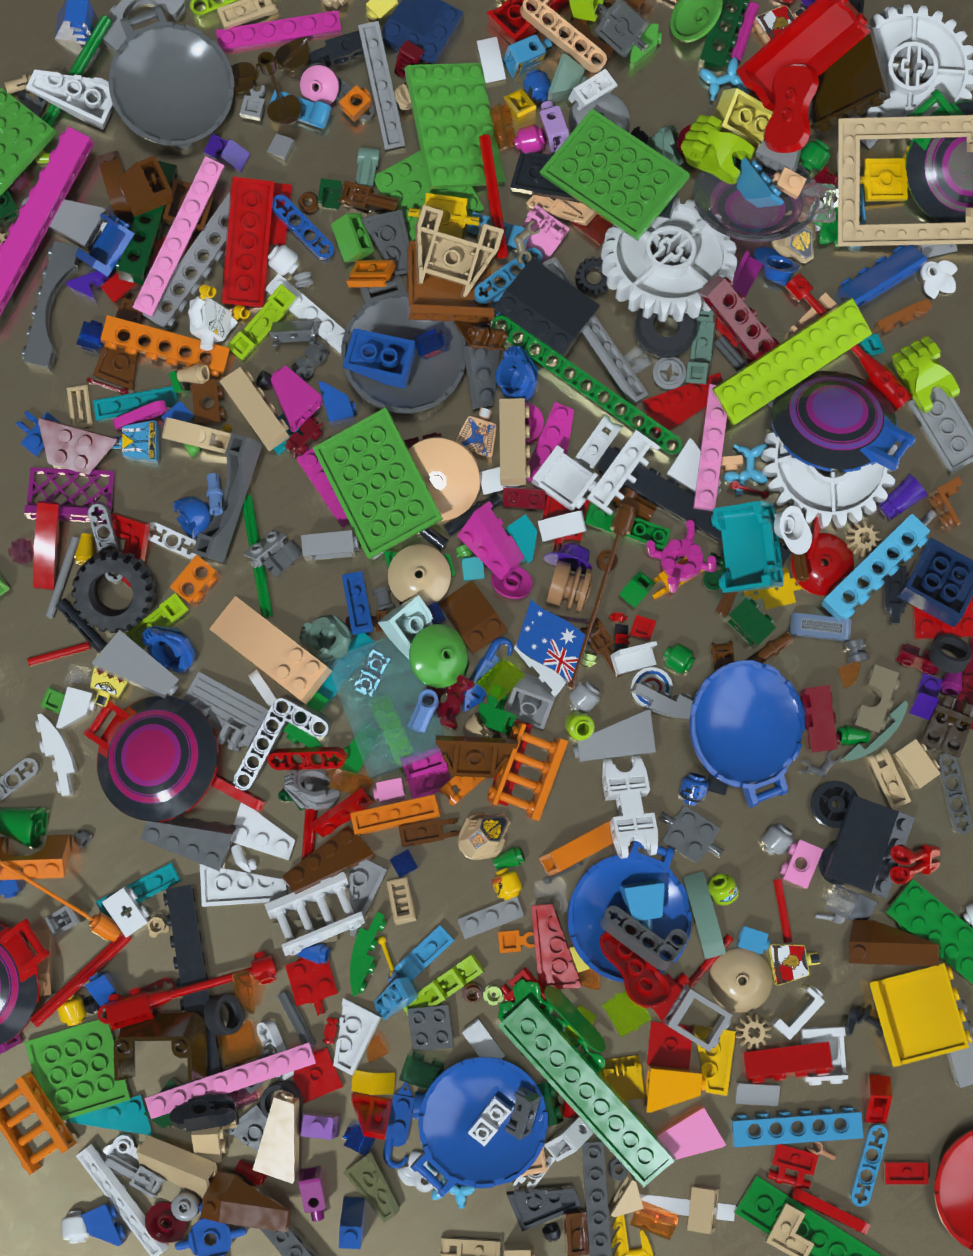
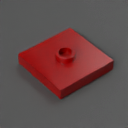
M651 1021L646 1064L690 1069L692 1041L663 1022ZM678 1024L693 1034L694 1026Z
M327 1047L313 1052L316 1060L315 1064L294 1071L292 1077L295 1085L301 1091L303 1104L343 1087Z

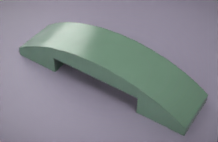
M700 309L699 317L696 318L697 333L691 347L690 362L687 365L686 383L707 384L714 351L716 315L712 310L708 312Z
M905 700L902 701L887 715L892 723L865 748L860 744H856L841 760L845 762L861 758L882 746L901 724L908 703Z
M704 872L683 876L705 959L726 954Z

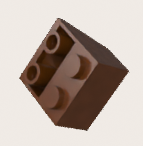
M156 156L136 162L117 179L134 217L173 202L172 190Z

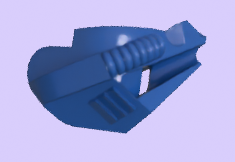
M511 346L504 351L505 359L501 360L496 370V382L501 387L506 399L525 398V401L532 397L537 385L538 368L524 349H521L520 346Z
M152 626L142 632V643L148 646L147 651L149 655L165 668L175 672H184L192 665L195 658L194 649L179 628Z

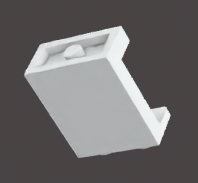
M557 445L533 477L532 484L539 489L545 490L546 494L573 512L576 507L578 509L582 507L586 501L584 497L588 491L592 492L597 485L598 474H593L564 454V450Z
M803 985L801 987L809 995V998L786 1023L776 1016L769 1021L789 1040L825 1002L821 998L823 994L815 986Z
M844 1026L800 1029L801 1045L829 1042L831 1046L834 1071H829L830 1074L824 1076H817L816 1073L808 1074V1077L803 1078V1080L809 1082V1085H821L822 1081L829 1080L830 1084H841L843 1080L848 1079L845 1060L844 1036L846 1035Z

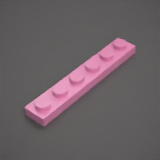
M710 384L708 389L693 509L713 511V508L716 506L727 420L725 411L712 391V388L716 386Z

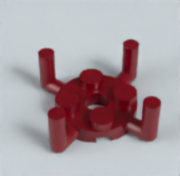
M459 675L457 682L449 687H424L423 691L432 690L438 697L439 705L434 711L433 716L440 718L439 723L452 730L457 728L455 715L460 711L461 708L459 707L462 701L464 702V692L474 687L475 683L473 680ZM447 693V700L441 703L442 694ZM427 696L423 701L425 705L429 706L434 703L435 699ZM406 703L404 710L413 714L416 706Z

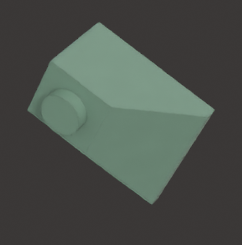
M562 53L548 91V101H552L553 105L569 98L573 88L587 80V76L584 75L585 68L566 54Z

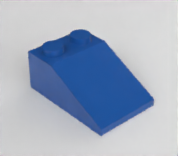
M354 328L343 368L385 385L406 389L416 354L415 341Z

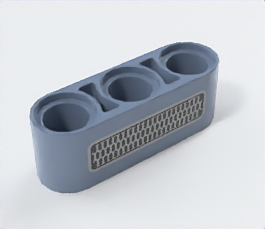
M791 613L789 633L795 636L850 641L852 619L846 620L843 618L839 622L835 617Z

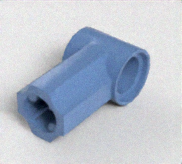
M428 689L420 693L418 703L408 723V728L425 734L434 711L439 705L438 697L434 691ZM431 696L435 700L432 705L427 706L423 704L424 698Z

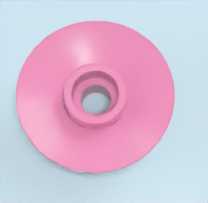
M315 65L309 67L303 73L300 80V90L305 100L314 103L319 101L330 105L338 96L339 81L330 68L323 65ZM315 83L319 85L318 91L315 90Z

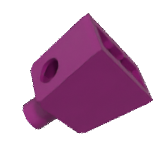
M321 1166L300 1169L298 1184L304 1212L311 1213L312 1221H321L325 1218L323 1210L326 1209L327 1205Z

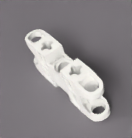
M639 755L632 756V768H630L629 772L619 771L615 764L612 763L611 758L603 760L602 785L605 801L616 800L619 815L613 817L609 824L613 844L621 859L628 858V846H630L632 841L640 842L644 849H647L649 856L656 855L658 849V829L655 813L644 814L641 797L648 795L650 786L646 768Z

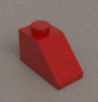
M869 1075L866 1086L864 1120L866 1123L886 1124L892 1101L891 1077Z

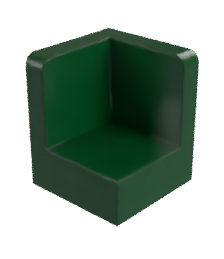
M321 178L317 201L319 208L339 210L340 203L338 200L342 194V181Z

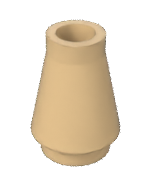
M198 363L184 369H179L177 371V378L179 382L203 384L209 380L210 371L207 365Z

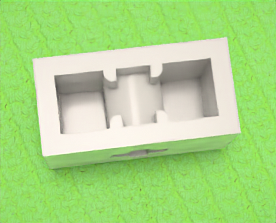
M126 885L106 898L102 903L125 937H128L147 924L150 915L143 905L139 906L136 901L137 895L132 888L128 889ZM124 905L127 908H132V911L130 912L131 915L129 913H123V910L125 909Z

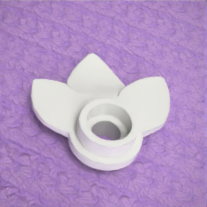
M946 260L938 263L930 261L923 265L920 273L921 277L925 280L924 291L930 298L935 299L939 291L943 293L955 292L956 283L952 275L957 271L956 265ZM931 268H932L933 271H934V275H933V276L930 274V269H931Z
M127 1134L118 1135L112 1144L106 1145L102 1150L101 1158L104 1162L110 1154H114L133 1166H139L136 1153L137 1147L134 1146L132 1137ZM124 1143L127 1145V1147L122 1148L120 1147V1144ZM113 1169V1171H114L118 1176L123 1175V1174H121V1173H119V1172H117V1171H115V1170Z
M412 1151L408 1162L409 1167L398 1169V1175L404 1184L415 1186L420 1192H429L434 1187L430 1183L423 1185L421 1179L424 1177L418 1171L414 1172L410 1168L412 1163L422 1153ZM426 1161L423 1165L436 1177V1175H437L438 1173L433 1172L432 1170H430V1169L427 1167V1161Z

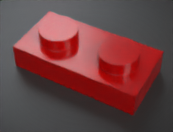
M884 1161V1184H928V1162Z

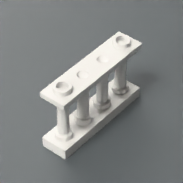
M344 872L332 878L324 879L321 883L296 895L293 892L264 904L269 918H276L287 941L281 945L285 956L289 954L296 955L306 947L349 929H358L361 924L365 923L362 912L354 914L344 891L349 887ZM333 893L337 894L346 918L334 922L325 901L326 896ZM311 902H317L327 925L318 930H314L305 908ZM297 910L307 933L296 939L285 916L287 912Z

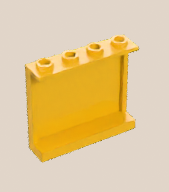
M945 963L869 983L893 1067L969 1048L968 1043H971L972 1039L969 1030L964 1031L962 1022L966 1021L963 1009H958L956 1001L960 1000L957 988H952L950 980L954 979L951 967H946Z

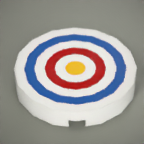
M644 668L632 680L631 689L635 683L641 684L643 681L652 685V690L658 693L663 691L672 696V680L660 668ZM631 692L635 702L646 708L648 700Z

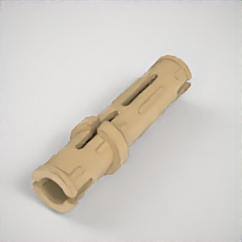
M65 65L45 70L67 75ZM24 74L21 78L5 81L7 93L11 94L25 90L28 84L26 82L30 80L32 75L27 76Z

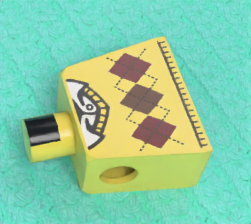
M94 668L90 686L92 690L98 692L94 703L106 707L110 696L119 699L128 682Z

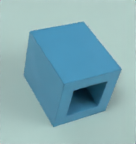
M742 926L736 946L763 954V951L768 950L770 944L769 934Z

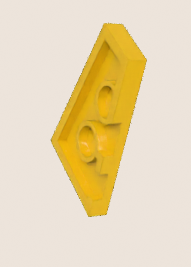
M694 1024L696 1036L705 1041L713 1027ZM723 1030L718 1045L712 1048L710 1052L697 1044L702 1074L706 1078V1093L728 1096L736 1031Z

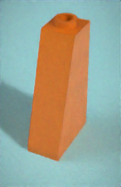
M611 820L540 857L539 860L547 875L550 877L611 845L613 843L609 824Z

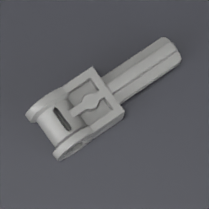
M110 1154L105 1161V1165L130 1178L129 1185L154 1199L157 1198V1192L162 1183L167 1181L166 1178L139 1164L137 1168L114 1154Z

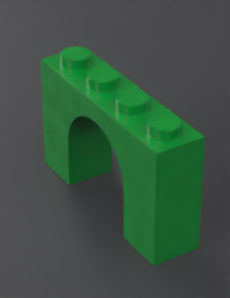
M316 692L306 705L322 713L329 699ZM298 711L299 719L306 721V714ZM364 722L353 741L343 748L347 753V760L339 772L349 778L351 775L357 777L383 733ZM288 723L284 729V732L287 733L285 738L295 744L299 741L305 745L304 748L324 747L317 737L291 723Z

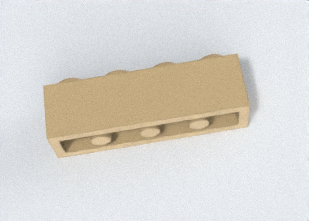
M241 367L220 380V383L267 450L271 451L289 438L286 432L289 428L283 419L278 421L275 416L277 411L271 403L266 404L263 400L266 396L261 388L253 386L252 383L255 380L248 371L244 373Z
M525 398L499 399L501 486L526 485V478H530V465H526V458H530V445H526V438H530L529 425H525V418H529V406H525Z

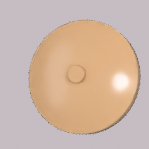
M446 437L426 438L408 449L443 517L441 521L454 519L467 511L476 500L481 485L480 469L469 449L460 442Z

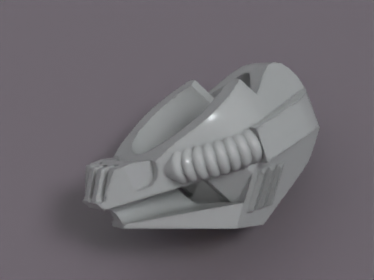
M302 769L298 772L291 770L284 776V789L300 808L314 810L330 808L339 797V784L333 778L327 776L323 769Z

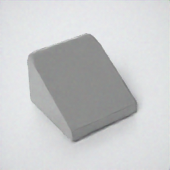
M276 133L267 153L286 161L295 144L294 139Z

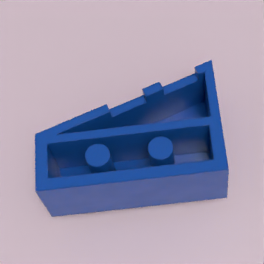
M65 0L63 8L61 7L60 13L57 16L54 39L77 41V43L85 45L98 23V17L89 0Z

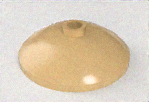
M412 545L402 549L392 559L388 569L390 589L394 596L402 603L419 595L427 607L431 606L444 597L450 586L451 571L446 558L438 550L427 545ZM417 571H421L423 573V576L421 578L415 577V573Z
M744 948L730 949L726 951V954L720 955L711 966L708 978L709 988L714 999L722 1007L733 1012H749L760 1007L770 995L773 984L772 972L766 960L758 953ZM740 977H744L746 979V983L744 985H740L738 983Z

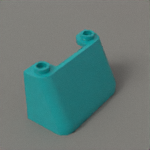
M755 501L713 508L711 521L713 526L720 530L722 534L726 572H723L721 577H719V586L722 589V593L783 586L784 574L780 541L773 527L776 510L772 503Z

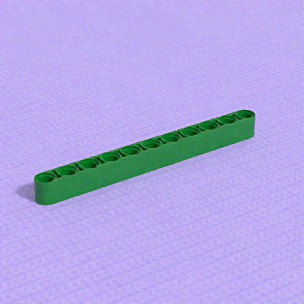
M497 316L493 319V329H497L499 322H507V328L504 331L507 332L508 337L505 341L513 346H520L531 359L634 431H639L656 443L667 454L677 455L681 452L683 444L678 436L507 317ZM517 333L524 334V340L521 343L514 342V336ZM533 345L541 346V352L538 355L531 354ZM552 356L558 358V364L555 367L548 366V359ZM569 368L575 369L576 372L572 379L565 378V371ZM586 380H590L593 383L589 391L582 390V383ZM602 392H607L610 395V399L606 403L599 401V395ZM619 404L627 406V411L623 415L616 413V407ZM636 416L644 418V424L640 427L633 425V419ZM653 428H659L662 432L661 436L657 439L650 437V431ZM670 440H676L679 443V447L675 451H670L667 448V443Z

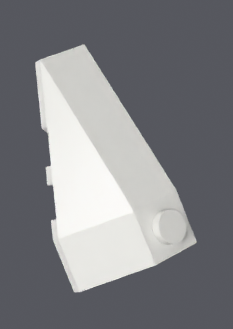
M34 70L26 86L28 91L101 130H104L114 108L109 93L108 81L102 78L81 77V75L72 76L58 72Z

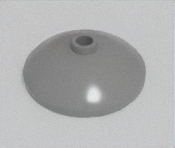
M612 93L604 94L580 111L577 110L579 106L577 101L571 108L568 121L570 133L573 132L591 109H594L629 133L630 114L628 108L619 97Z

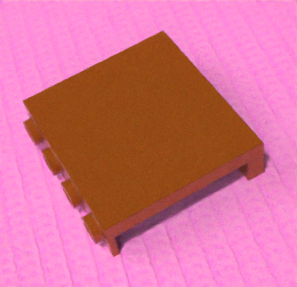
M415 240L410 241L407 247L408 320L491 323L494 317V308L491 306V301L487 304H480L474 298L476 286L491 276V261L468 295L462 298L460 295L463 285L425 274L423 284H417ZM489 286V289L484 292L480 290L479 296L484 295L485 297H487V293L489 290H491V286Z

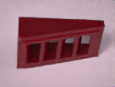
M406 40L400 47L394 72L406 79L405 66L419 65L424 50Z

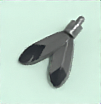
M18 91V100L41 118L40 114L47 101L37 95L35 101H33L25 91Z

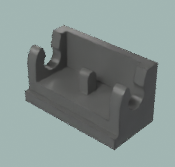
M314 320L273 322L270 330V336L273 338V347L283 342L310 341V344H315L317 340Z
M523 1086L518 1087V1092L515 1091L516 1102L511 1120L508 1123L509 1126L506 1125L504 1129L518 1140L531 1134L541 1099L540 1095Z

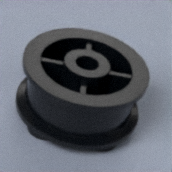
M829 781L821 784L813 792L810 801V808L814 818L826 827L840 828L851 796H858L857 792L852 786L842 781ZM834 800L838 802L837 808L832 806Z

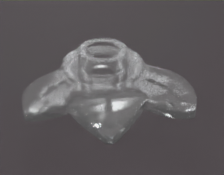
M555 878L548 885L544 884L543 881L534 882L533 888L537 899L530 903V908L532 904H554L556 900H559L561 906L559 908L555 907L557 915L567 911L569 905L568 899L565 896L567 887L561 878Z

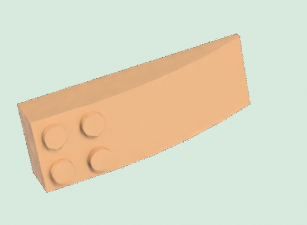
M236 596L210 627L211 631L305 704L309 702L332 672L326 665Z

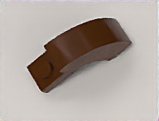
M119 151L98 156L100 170L115 217L120 220L133 217L117 182V179L124 174Z

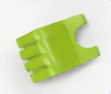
M700 115L697 121L691 125L690 131L686 133L685 140L681 144L686 162L695 168L716 176L727 184L737 183L740 178V170L734 166L732 157L740 160L744 157L751 159L754 156V147L735 134L719 132L722 122L720 119L712 115Z
M925 336L920 340L921 343L918 340L913 341L910 344L911 348L908 345L904 346L901 349V353L897 352L892 355L896 375L913 395L912 398L922 413H928L933 408V403L930 399L933 387L941 388L950 398H955L960 393L953 375L942 367L938 361L941 351L937 344L929 336Z

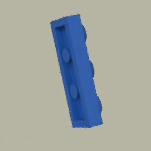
M363 572L343 574L342 580L352 634L356 635L374 631Z

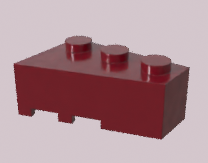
M830 685L805 688L799 691L805 717L809 754L837 749L840 740L838 732H835L836 716L832 707L833 697Z

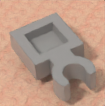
M264 85L261 86V90L258 92L254 91L255 86H253L250 90L251 96L244 95L240 117L261 121L265 107V99L263 97L266 91Z

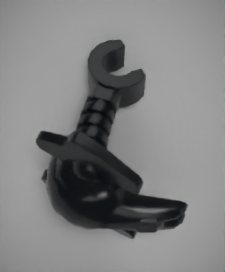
M871 1004L866 1008L854 1006L849 1010L848 1020L843 1025L846 1027L847 1036H852L855 1024H862L864 1022L875 1027L879 1037L884 1036L880 1020L869 1015L872 1008Z

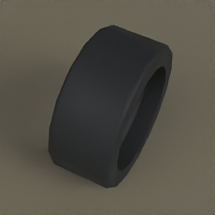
M942 634L935 638L928 655L930 661L937 668L956 674L962 672L967 667L972 651L970 646L961 638L951 634ZM942 649H946L953 652L959 658H953L951 656H948L946 653L942 651Z
M227 993L211 997L206 1002L204 1019L209 1031L218 1036L231 1035L239 1031L244 1021V1010L236 996ZM222 1003L225 1004L229 1013L226 1027L222 1024L219 1016V1009Z
M289 1081L272 1083L264 1090L260 1098V1108L266 1118H268L271 1108L270 1096L277 1090L290 1092L295 1098H298L299 1112L303 1106L301 1091L295 1084Z

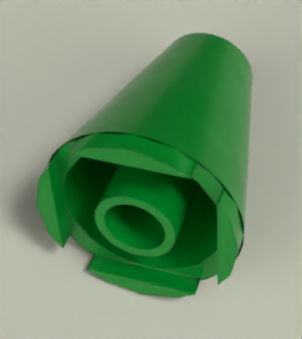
M40 806L0 807V834L28 848L37 849L42 843L39 841L40 836H45L47 831L48 813H45L44 810L46 809Z

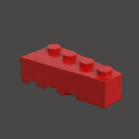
M507 0L497 9L486 12L488 23L510 44L526 39L538 30L524 19L520 13L524 0ZM550 0L546 5L557 13L569 0ZM532 4L526 5L528 11H536ZM547 17L542 18L544 24L549 20Z

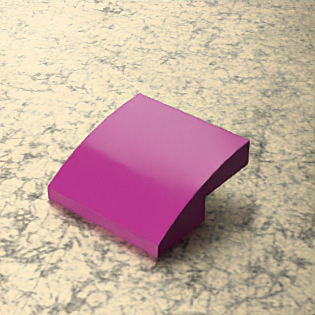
M439 747L400 759L412 799L440 792L439 788L451 779L447 764L442 757Z

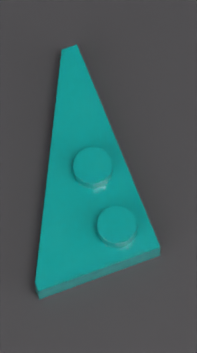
M142 1094L133 1096L131 1100L69 1118L70 1123L144 1135L154 1134L150 1119L144 1115L147 1109Z

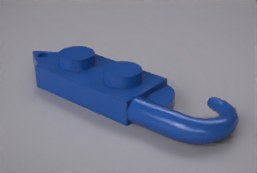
M499 637L495 639L484 657L480 659L470 677L475 685L464 692L463 711H468L484 700L501 670V661L495 655L501 644L508 646V656H511L513 652V644L508 638Z
M408 1082L393 1095L383 1150L385 1163L394 1169L403 1167L408 1160L407 1155L404 1156L401 1162H394L391 1158L393 1147L404 1145L408 1138L415 1099L412 1096Z

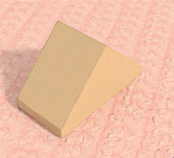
M629 1171L608 1204L610 1215L613 1217L644 1209L635 1177Z

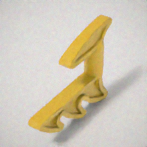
M624 1215L616 1217L612 1228L615 1230L618 1226L620 1227L611 1241V1248L618 1242L621 1243L616 1248L614 1256H653L649 1240L642 1229L640 1230L642 1248L629 1249Z

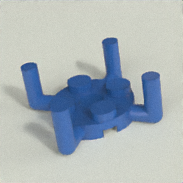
M202 1203L200 1204V1212H201V1213H202ZM202 1218L192 1227L189 1239L181 1238L175 1243V1249L180 1251L190 1248L196 1256H225L231 1248L233 1238L245 1236L249 1227L241 1226L231 1230L228 1224ZM213 1233L217 1238L216 1243L213 1245L207 1244L205 1242V1235Z

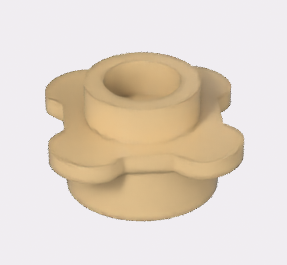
M158 913L156 917L148 918L149 922L145 924L150 931L149 935L153 938L157 937L160 933H167L169 931V927L164 920L165 915L162 913Z

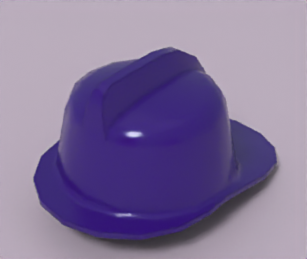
M567 543L561 547L559 552L547 553L543 558L547 563L556 566L557 560L571 563V571L576 572L578 566H582L581 574H585L587 568L593 569L589 563L590 551L576 543Z

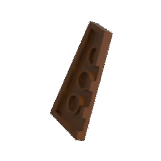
M123 297L115 317L141 324L142 312L133 308L134 301ZM121 332L118 335V339L121 341H127L130 338L128 332ZM103 347L93 376L133 391L137 355L124 352L125 349L119 347L116 350Z
M347 825L281 877L296 895L321 883V880L330 876L332 878L349 867L353 868L366 859L374 858L375 854L357 834L355 835L353 829Z

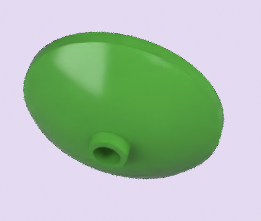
M679 0L672 11L670 28L673 35L682 42H692L704 37L716 25L721 15L723 0Z
M434 624L424 627L414 636L409 649V662L413 673L423 684L433 688L449 687L457 682L459 675H463L468 661L467 648L464 640L456 630L443 624ZM444 652L447 653V658H444Z

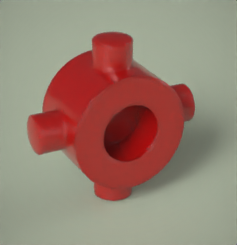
M614 612L612 615H609V619H612L613 622H624V620H627V616H625V613Z

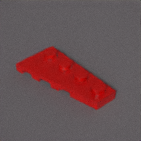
M719 372L709 376L707 384L689 383L643 400L641 403L647 416L667 430L672 431L706 407L709 385H718L723 381V378ZM659 428L652 429L655 439L659 438L662 433Z

